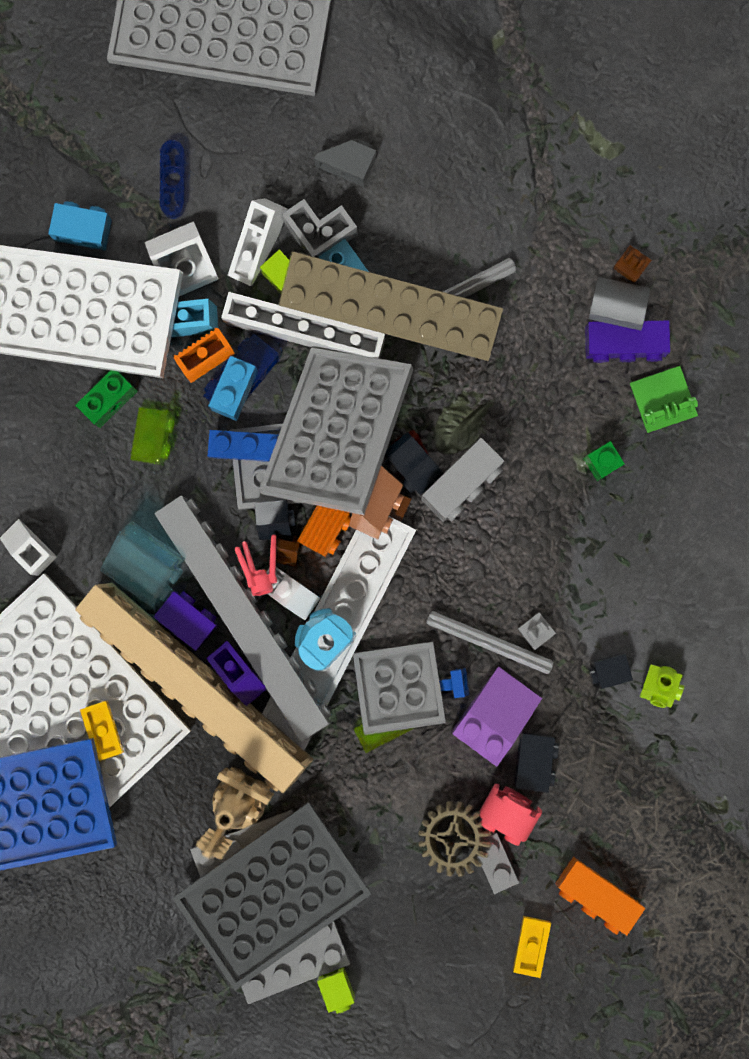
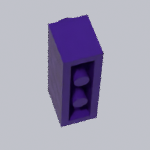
M669 320L644 321L641 331L604 322H588L585 326L586 359H593L595 363L609 362V358H620V362H634L636 358H646L648 362L662 361L663 357L670 353Z

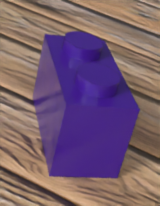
M174 591L154 615V618L191 648L198 651L219 626L214 622L217 617L206 608H203L201 611L193 605L196 600L185 591L181 594Z
M228 641L206 658L228 688L245 706L249 705L267 689L245 659Z

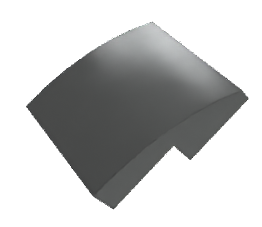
M598 277L588 319L641 331L650 288Z

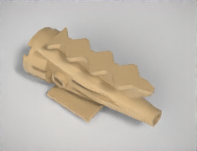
M235 767L223 769L217 779L222 781L216 787L212 797L213 811L218 826L217 831L209 828L196 844L202 850L203 856L207 858L216 857L222 859L233 840L224 836L226 830L244 829L257 823L274 794L269 791L270 787L266 783L247 776L245 772Z

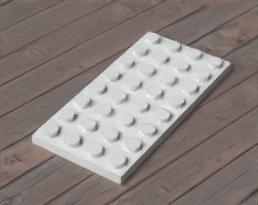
M0 245V354L163 378L183 272L179 269Z

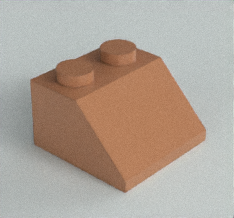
M382 466L380 467L365 515L352 513L349 527L375 539H379L382 532L387 534L393 521L389 517L392 509L398 511L404 495L400 494L403 485Z

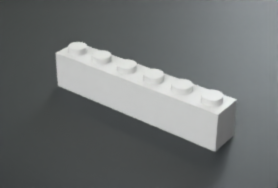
M232 292L228 293L221 317L226 325L312 348L377 359L381 357L385 342L384 333Z

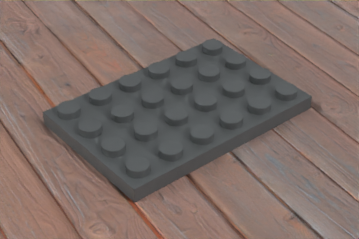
M307 802L176 894L172 899L233 989L237 990L371 895V891L311 803Z

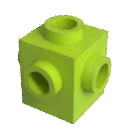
M651 664L640 697L650 700V703L660 708L667 706L671 708L674 700L680 701L685 687L680 684L682 675L678 674L673 668L666 666L660 668Z

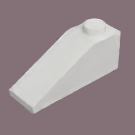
M267 199L251 201L228 276L249 286L254 284L260 272V266L265 263L280 234L284 222L282 214L288 210L287 208Z

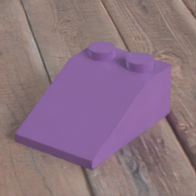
M497 667L451 733L497 767L516 741L542 698L503 669Z

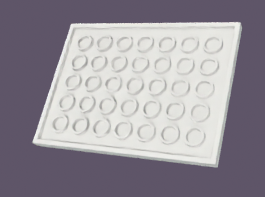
M43 574L0 614V757L89 739L80 709L108 700L124 750L122 754L99 761L110 808L192 730L130 663L120 655L117 649L101 639V633L95 627H88L80 620L79 617L81 615L75 611L77 606L47 574Z

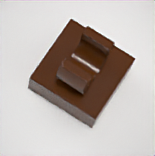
M630 245L613 269L635 284L652 260Z
M297 536L293 537L292 542L285 541L283 538L276 539V563L296 567L299 554Z

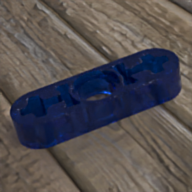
M175 140L166 141L160 149V208L163 214L170 219L181 217L185 211L186 154L181 143ZM172 148H175L177 153H180L175 155L176 166H171V159L167 155V153H171ZM171 173H176L180 176V181L175 186H169L165 182L166 177ZM170 193H174V199L179 205L174 208V211H170L169 207L166 206L171 203Z

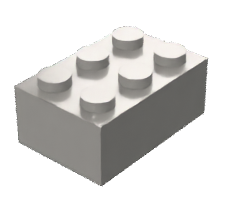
M480 438L422 495L421 500L442 522L447 518L452 522L463 511L464 507L462 504L466 500L471 503L484 490L481 485L485 481L490 484L501 474L503 469L500 466L504 460Z

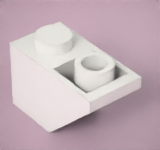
M20 519L0 537V540L11 556L30 575L39 576L57 558Z
M276 567L277 583L272 584L273 592L268 593V595L285 608L306 620L321 598Z

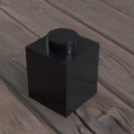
M287 500L255 503L256 528L259 540L271 539L273 534L276 535V538L291 537V526H295L294 510H289Z
M621 653L590 662L592 668L588 669L591 682L593 685L597 684V687L600 689L633 681L626 654Z

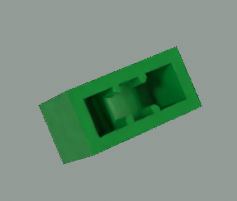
M111 370L75 406L94 425L101 428L138 391L118 371Z

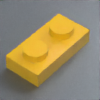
M108 700L80 709L89 739L94 738L98 760L101 761L124 753Z
M523 916L513 965L514 973L541 978L551 926L550 921Z

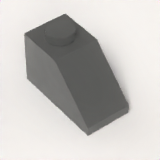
M350 140L317 153L314 158L315 166L364 187L376 160V150L367 142L359 141L357 143Z

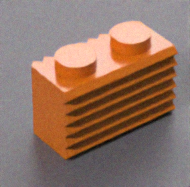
M215 328L214 331H210V334L201 337V340L192 343V346L183 349V352L174 355V360L186 378L192 383L235 353L219 328Z
M316 506L297 542L324 557H327L329 553L334 555L341 542L337 539L341 530L347 531L349 528L351 512Z

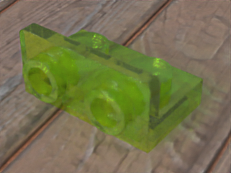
M139 407L130 460L164 465V459H169L171 445L167 443L168 434L173 433L175 418L171 417L172 413L169 410L163 409L161 411Z

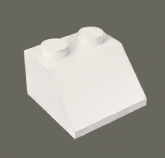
M194 221L145 242L154 266L179 269L183 272L179 296L219 280Z

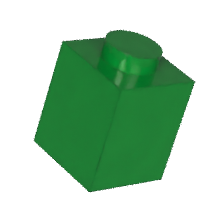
M611 441L583 458L597 481L625 465Z

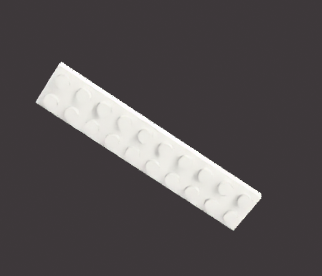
M392 518L393 521L387 534L382 532L379 539H375L358 530L355 531L315 611L330 608L333 614L346 620L353 629V632H356L354 641L330 667L322 671L314 670L307 666L301 659L298 648H295L292 654L302 668L299 673L304 681L309 679L315 687L317 693L314 696L319 704L324 702L326 706L328 705L416 532L415 529ZM327 634L320 636L318 639L319 648L324 651L332 649L334 646L332 636ZM271 696L262 714L305 750L311 737L303 742L299 740Z

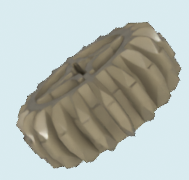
M447 802L446 810L442 805L436 806L438 815L433 811L428 812V816L432 820L431 822L428 820L422 821V825L427 827V831L421 830L419 835L426 836V841H421L418 845L420 847L427 846V850L422 853V856L428 857L431 855L432 858L428 862L430 867L439 863L437 866L438 873H442L446 868L447 876H453L456 869L457 875L461 877L464 876V868L470 874L474 872L473 864L477 867L483 865L479 856L488 858L489 854L483 850V847H492L491 842L485 841V837L491 836L492 832L483 831L482 823L478 821L481 818L480 811L472 815L474 806L468 805L464 810L463 802H457L456 807H454L453 802ZM454 815V820L450 823L449 829L446 832H438L437 829L441 822ZM462 818L472 826L475 838L465 833ZM457 832V836H460V839L467 841L453 845L450 838H445L444 836L455 835ZM436 841H440L445 845L448 859L440 853ZM463 846H474L472 853L465 860L456 862L457 855H460Z

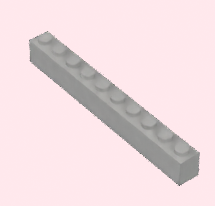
M183 496L178 497L154 514L301 742L307 740L332 723L329 719L332 716L330 710L324 702L319 704L314 694L317 693L315 687L309 679L304 681L299 673L302 670L299 662L294 656L290 658L284 650L287 647L286 642L279 633L276 635L270 628V625L273 624L264 610L262 612L259 611L255 605L258 599L256 596H252L250 588L245 589L240 582L244 579L235 565L233 567L230 566L226 560L229 557L227 551L221 543L217 545L211 537L215 533L207 521L202 523L197 515L200 510L192 498L188 500Z

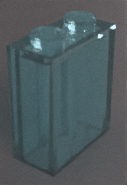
M132 521L118 534L100 571L153 608L159 600L164 602L171 594L173 588L170 585L171 583L174 584L183 573L180 567L185 558Z

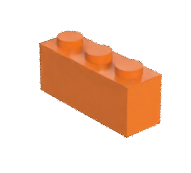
M574 856L555 883L560 889L558 893L570 903L575 899L583 905L581 908L583 912L593 919L599 916L605 920L604 926L616 935L620 931L627 936L645 910V907L640 902Z

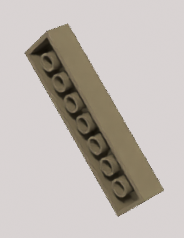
M291 251L278 303L282 307L489 361L503 308L293 251Z

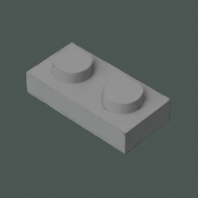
M495 831L491 836L485 837V841L492 843V847H483V850L489 854L488 858L479 856L483 863L482 868L494 894L519 883Z

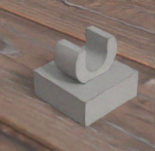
M540 612L517 628L533 650H536L556 634Z

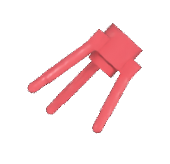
M273 534L271 536L269 574H267L266 570L256 571L246 541H243L242 546L246 560L239 547H235V552L246 576L248 587L251 588L252 596L273 592L272 584L277 583L275 574L276 535Z

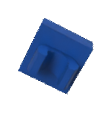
M466 668L450 671V679L439 681L441 691L453 690L454 698L470 695Z

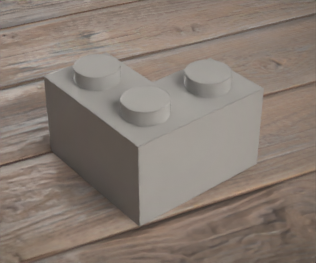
M305 199L282 214L287 228L305 253L311 257L319 258V256L342 240L346 239L349 242L357 236V226L342 205L321 220L317 218Z

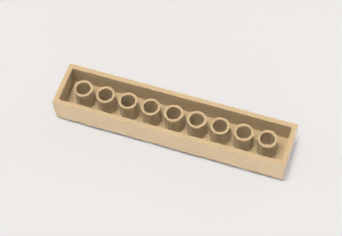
M115 584L95 585L75 609L81 615L79 618L85 625L91 628L95 627L101 633L100 637L104 642L111 646L114 644L121 650L120 655L126 661L137 664L142 669L140 672L145 678L152 682L155 680L162 687L161 691L168 698L179 701L183 705L182 710L192 718L197 717L203 723L202 727L212 736L217 735L222 739L224 747L232 754L236 755L238 753L245 760L244 764L252 772H259L264 776L266 784L274 791L280 790L284 793L314 760L251 703L245 706L219 675Z

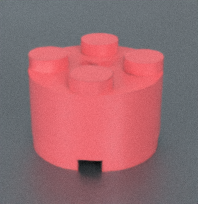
M494 784L480 809L482 826L491 832L498 830L505 834L504 838L508 842L519 846L521 841H527L543 811L540 807H537L536 810L530 807L532 801L519 792L506 786L503 790H500V784Z

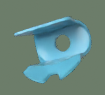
M320 609L310 614V620L305 625H299L294 646L298 648L299 655L307 666L314 670L322 671L330 667L354 641L356 632H353V629L346 620L333 614L332 609ZM325 634L332 636L334 639V646L328 651H324L318 646L319 637Z

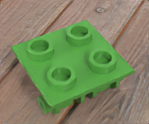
M680 366L630 383L647 433L698 416L695 407H698V402L695 397H691Z

